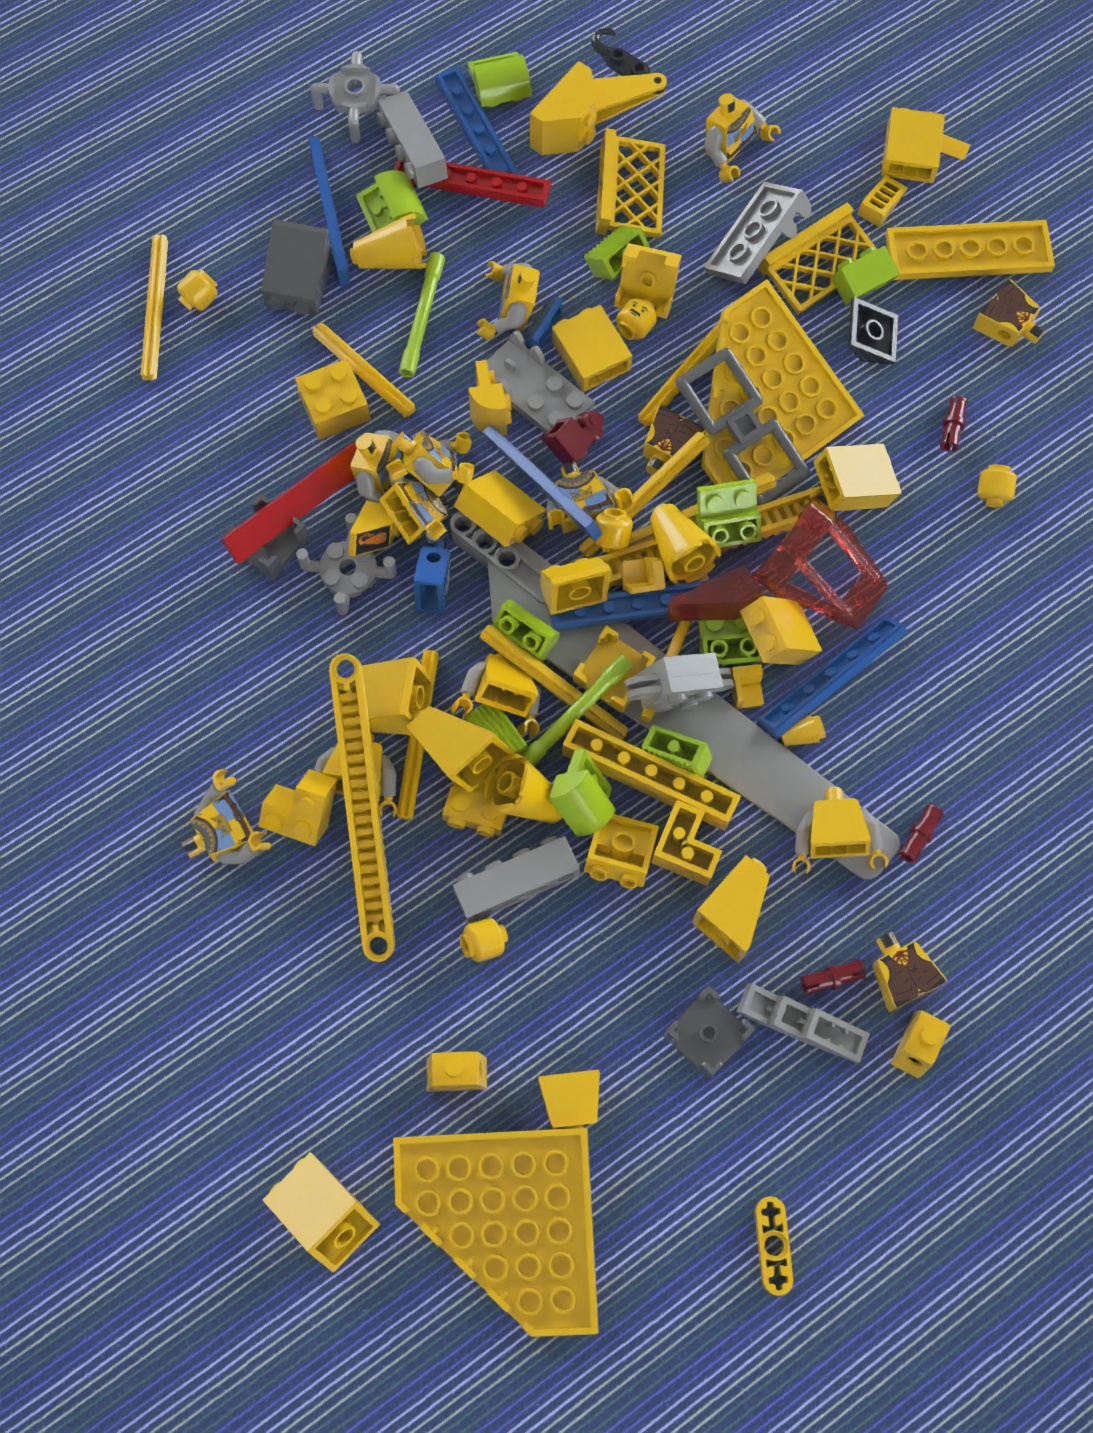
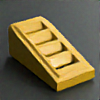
M885 175L862 201L857 215L881 227L907 192L908 187ZM886 185L889 186L890 188L896 190L897 193H896L895 191L889 189L888 187H886ZM881 191H884L885 193L891 195L892 198L883 194ZM877 197L881 198L882 200H884V201H886V202H888V203H887V204L884 203L883 201L877 199ZM872 203H875L876 205L882 207L883 209L878 208L877 206L873 205Z

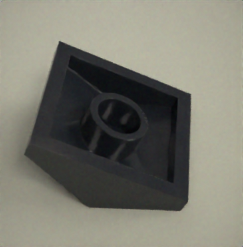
M853 297L850 305L848 348L862 362L889 365L896 363L898 315Z

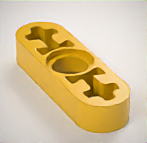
M769 1196L761 1199L756 1204L754 1211L761 1280L764 1289L769 1294L781 1296L788 1293L793 1286L787 1218L782 1201L776 1197ZM767 1202L771 1203L772 1208H778V1215L773 1216V1225H781V1232L771 1230L763 1233L762 1226L769 1227L768 1216H762L761 1213L762 1209L767 1208ZM770 1236H776L782 1241L783 1249L777 1256H772L765 1250V1241ZM784 1259L785 1266L778 1265V1271L780 1276H785L786 1283L780 1285L781 1290H776L774 1284H769V1277L774 1276V1265L767 1267L766 1260L779 1261Z

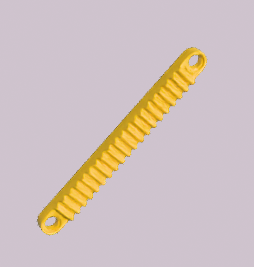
M822 486L758 505L757 510L761 514V538L764 537L766 539L772 534L776 536L781 531L788 532L791 528L795 527L797 529L803 524L807 526L812 521L831 515L833 511L830 512L829 506L820 507L815 501V498L818 496L825 497ZM656 538L598 557L608 564L611 570L608 590L612 586L618 587L623 584L621 562L623 560L651 556L662 559ZM739 545L721 547L720 550L726 552L729 548L736 549Z
M342 653L332 659L329 673L362 948L368 959L374 962H382L393 954L395 950L392 906L390 903L391 896L387 878L388 871L384 853L382 821L378 804L376 772L374 770L375 763L371 745L372 738L368 720L369 713L365 696L366 688L361 662L351 654ZM344 660L351 661L354 666V672L348 678L341 677L337 671L339 663ZM381 937L387 942L385 953L376 954L372 951L371 941L373 938Z

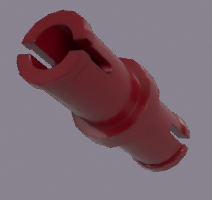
M955 396L950 398L948 413L943 419L944 433L940 448L946 452L951 451V444L953 445V452L958 450L961 431L965 428L964 415L968 401L962 396L957 397V403H955Z
M927 804L917 824H913L909 829L910 836L898 853L904 861L915 864L926 843L932 841L934 837L932 833L944 815L939 807Z
M860 959L836 967L828 965L825 967V970L802 975L800 981L805 982V984H801L807 996L829 988L837 990L841 988L842 984L865 979L866 973H861V971L865 970V967Z

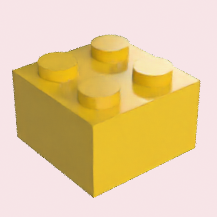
M348 359L295 378L299 396L319 440L371 421L368 403Z

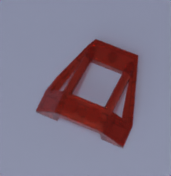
M813 495L797 516L799 519L778 547L766 557L752 577L773 595L784 599L789 598L798 602V606L826 614V618L857 630L888 586L882 573L850 527L834 511ZM826 532L832 536L861 571V575L843 600L839 598L807 560ZM800 569L829 603L787 581Z

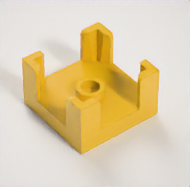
M628 243L622 258L621 267L623 270L620 286L615 296L614 307L622 309L633 298L645 299L656 307V317L667 319L672 306L682 255Z
M606 625L598 637L596 647L585 663L581 662L573 673V682L587 690L622 653L634 666L615 685L611 686L601 696L600 700L623 714L631 702L628 701L626 693L634 690L625 689L624 681L635 677L636 674L655 663L656 657L645 650L640 654L618 639L619 634Z

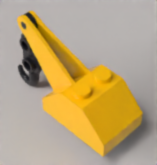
M601 28L595 31L591 38L593 49L601 55L611 70L621 76L593 79L591 68L578 61L530 112V148L541 155L579 152L585 144L588 145L593 141L596 135L595 125L644 102L662 96L666 92V76L662 73H650V68L646 63L624 49L608 47L600 42V38L603 35L615 36L617 34L615 30Z

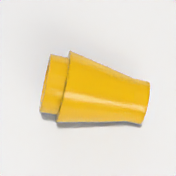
M810 714L781 735L784 746L788 747L820 743V739L826 738L820 716L812 717Z

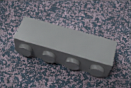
M407 90L377 100L379 112H376L378 124L380 128L385 127L389 144L395 145L396 156L399 162H404L405 172L409 180L413 179L419 189L448 179L445 156Z
M549 837L543 840L538 848L531 851L529 848H524L512 855L513 858L502 863L501 860H497L486 865L483 872L476 875L470 872L457 878V883L452 885L453 891L467 923H473L580 876V866L566 837Z

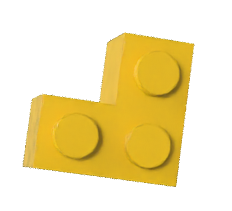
M309 769L295 790L276 784L262 802L258 827L316 846L329 825L338 779Z
M676 800L651 863L708 887L722 850L694 839L705 811Z

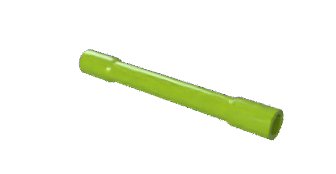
M432 252L429 255L424 274L425 279L407 347L403 352L398 371L400 375L408 378L415 376L423 336L437 283L440 280L445 262L444 255L437 252Z
M621 653L575 703L538 740L534 741L521 756L525 757L535 766L547 754L548 750L572 727L575 719L579 720L634 665Z

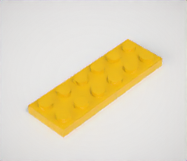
M1047 220L887 228L885 234L888 252L900 272V275L894 280L1052 272L1055 267Z

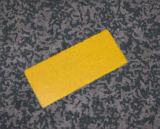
M943 134L941 152L964 160L971 145Z

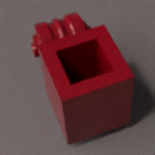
M597 411L580 413L575 420L573 417L558 419L541 440L562 464L568 462L577 463L587 455L588 447L604 435L602 430L603 418Z

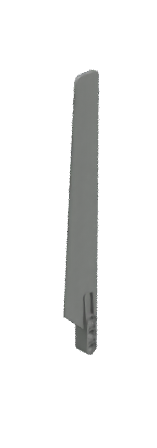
M462 512L455 513L450 520L452 540L488 569L493 623L502 604L512 599L552 627L549 610L540 588L541 571L553 565L523 542H515L505 547ZM459 526H467L470 528L468 531L465 532L457 530ZM489 543L492 546L488 549H482L478 545ZM503 560H511L514 564H512L511 566H503L500 564V562ZM626 622L607 625L619 634L618 639L640 654L645 650L655 656L656 661L665 657L666 654ZM606 625L559 631V640L556 646L550 650L546 660L573 678V673L581 662L585 663L598 644V637ZM715 692L713 693V698L699 701L698 706L695 708L681 710L680 706H673L671 710L655 712L652 721L649 723L640 719L643 711L641 700H632L623 712L648 731L654 724L707 743L713 755L707 772L795 833L804 815L809 811H813L814 802L825 800L824 791L829 787H836ZM843 793L844 799L850 798L845 793ZM875 818L880 826L883 848L880 850L882 854L887 856L889 863L900 848V839L895 832ZM869 855L833 857L835 861L864 880L875 879L884 869L880 856L875 857L873 860L875 870H872L867 864Z

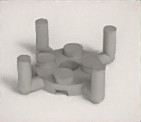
M359 51L352 53L351 64L341 67V71L336 75L333 74L328 83H313L310 87L314 109H323L322 94H329L335 110L339 113H348L349 133L353 143H358L361 140L359 114L374 112L378 104L377 100L381 98V95L391 96L400 93V88L397 84H381L378 75H375L369 67L363 65L362 54ZM353 86L361 87V90L357 92L349 91Z
M349 513L345 517L348 528L347 541L331 543L320 561L310 560L306 549L301 548L296 552L301 570L320 573L323 584L334 594V602L340 615H345L348 612L350 598L362 595L363 591L373 586L376 578L394 579L397 575L395 560L391 556L384 558V567L377 566L372 552L356 557L348 556L350 531L357 519L354 513ZM346 564H353L356 570L351 575H344L340 572L341 568Z

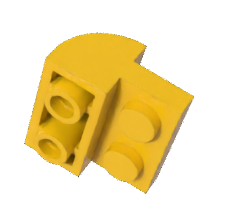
M487 360L475 361L477 387L468 388L471 420L481 432L488 426H493L503 436H506L507 424H512L509 393L504 394L502 383L496 384L494 370L488 371Z

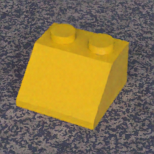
M594 557L590 559L581 558L574 563L562 566L553 565L546 570H542L540 588L550 615L606 602L611 572L609 565L600 558Z

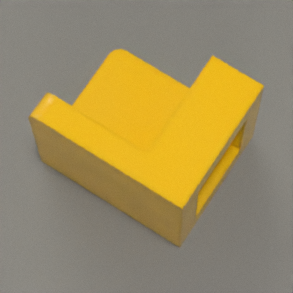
M651 556L623 560L621 562L623 590L636 594L666 589L662 559Z
M761 664L732 667L729 679H733L734 687L731 688L734 708L737 710L757 708L764 705L761 688L763 677Z

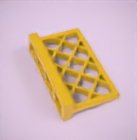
M606 128L600 145L595 234L606 235L607 230L615 231V228L618 229L619 225L641 228L645 236L660 238L662 233L666 144L616 136L615 129ZM619 146L628 147L633 154L625 158L619 151ZM647 151L657 152L658 159L651 162L644 153ZM636 158H639L646 166L640 171L630 163ZM623 167L632 174L626 180L618 174V170ZM649 171L657 178V181L651 185L643 177ZM635 180L645 188L638 194L629 185ZM622 189L631 197L625 203L616 195ZM648 193L656 200V203L651 207L642 200V197ZM635 202L644 211L638 216H635L628 208ZM622 211L630 221L627 223L615 222V215ZM648 215L655 223V228L645 227L640 220Z
M848 202L798 233L795 238L789 239L769 252L757 267L763 276L768 275L797 315L837 289L831 279V276L836 273V264L850 258L838 255L839 244L853 247V262L858 260L856 259L858 248L867 250L874 246L875 250H877L851 215L854 210ZM849 226L855 234L854 240L840 238L841 230ZM823 241L835 243L834 253L819 251L820 243ZM802 255L814 257L813 268L798 265L799 257ZM818 258L832 260L831 271L817 269ZM781 268L793 270L792 281L781 279L777 271ZM797 271L812 274L810 285L796 282ZM816 275L830 278L829 286L827 288L814 286ZM795 289L809 291L808 300L800 304L794 296Z

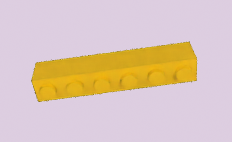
M575 719L563 743L562 755L572 759L574 750L585 749L602 774L674 807L676 800L701 809L705 811L702 821L723 831L726 830L741 798V795L578 719Z

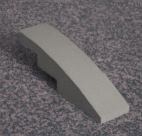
M753 983L746 985L736 1012L766 1027L855 1063H860L870 1035L818 1008H809L784 995L778 996Z

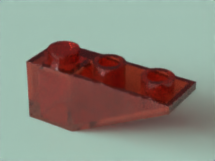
M746 566L736 570H729L723 576L713 581L704 582L685 594L681 593L674 596L668 601L669 621L737 620L742 617L740 610L763 596V589Z

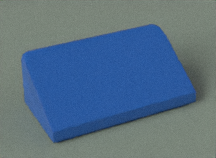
M557 297L541 308L523 337L525 345L529 350L536 345L541 348L549 336L552 327L555 326L562 315V298Z

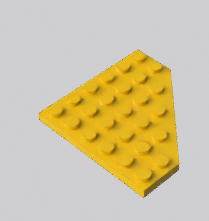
M767 279L721 312L716 353L725 347L731 349L763 398L762 405L754 409L753 413L761 425L770 419H776L803 460H806L865 416ZM725 361L713 370L708 413L714 422L749 400V397ZM727 428L714 436L709 435L706 431L705 436L710 442L703 450L701 467L714 485L739 481L723 457V451L734 444L735 440ZM772 432L737 455L752 479L770 472L774 476L775 481H777L795 468Z
M587 1128L393 1138L395 1205L404 1214H407L438 1247L440 1246L531 1337L599 1333Z

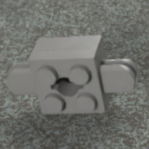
M716 653L663 657L636 674L635 677L624 681L625 689H634L626 693L628 701L641 700L643 710L655 709V712H665L673 709V706H680L681 710L692 709L698 706L699 701L713 698L714 692H722L734 687L733 679H725L731 676L730 668L719 669Z

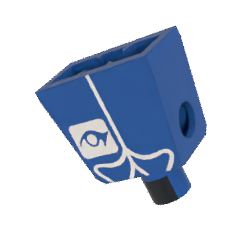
M438 540V542L430 544V547L424 546L420 549L413 580L415 611L444 614L451 563L450 551L447 549V544L444 541Z

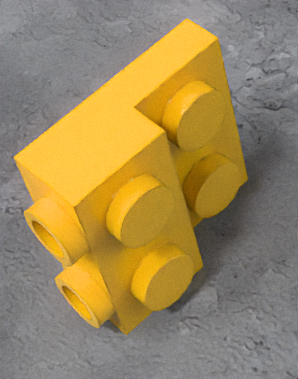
M487 778L471 793L457 783H453L442 813L443 821H447L448 826L461 830L465 827L476 829V833L485 837H493L494 834L502 835L507 814L491 810L489 803L485 801L484 786Z
M613 814L605 826L594 832L584 872L590 873V876L598 881H604L607 878L617 880L621 886L627 889H634L637 886L643 887L659 826Z

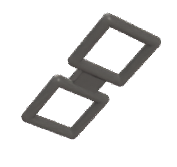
M725 347L676 379L677 387L708 434L714 436L727 428L735 440L734 444L723 451V457L739 481L752 478L737 455L771 432L795 467L796 471L776 483L774 489L757 496V506L770 502L810 474V469L776 419H770L761 425L753 413L754 409L762 405L763 398L730 348ZM725 361L749 397V400L714 422L690 386V383Z

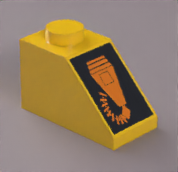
M366 500L350 531L348 556L356 557L391 546L394 537L400 536V531L381 503Z

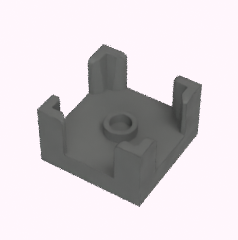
M260 493L252 502L254 513L269 504L271 500ZM294 517V524L244 561L273 581L293 559L296 552L309 540L305 524ZM232 525L223 536L228 534L235 527Z
M709 985L680 1018L667 1028L663 1035L708 1080L713 1077L756 1030L747 1020L743 1019L740 1022L718 1001L720 995Z

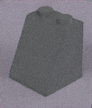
M274 219L261 288L265 306L276 310H292L302 315H318L334 261L328 229Z

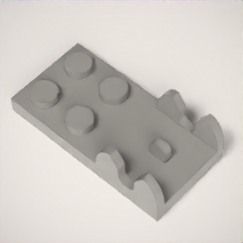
M763 182L703 268L710 275L746 284L781 234L789 238L797 236V226L793 221L795 213L800 217L810 218L811 205L803 190Z
M517 330L510 334L509 340L487 360L488 371L494 370L496 384L502 383L504 394L509 393L511 407L545 434L558 419L573 417L575 420L580 413L590 412L594 408V401L545 362L544 355L537 345L533 346L530 350L526 347L521 332Z

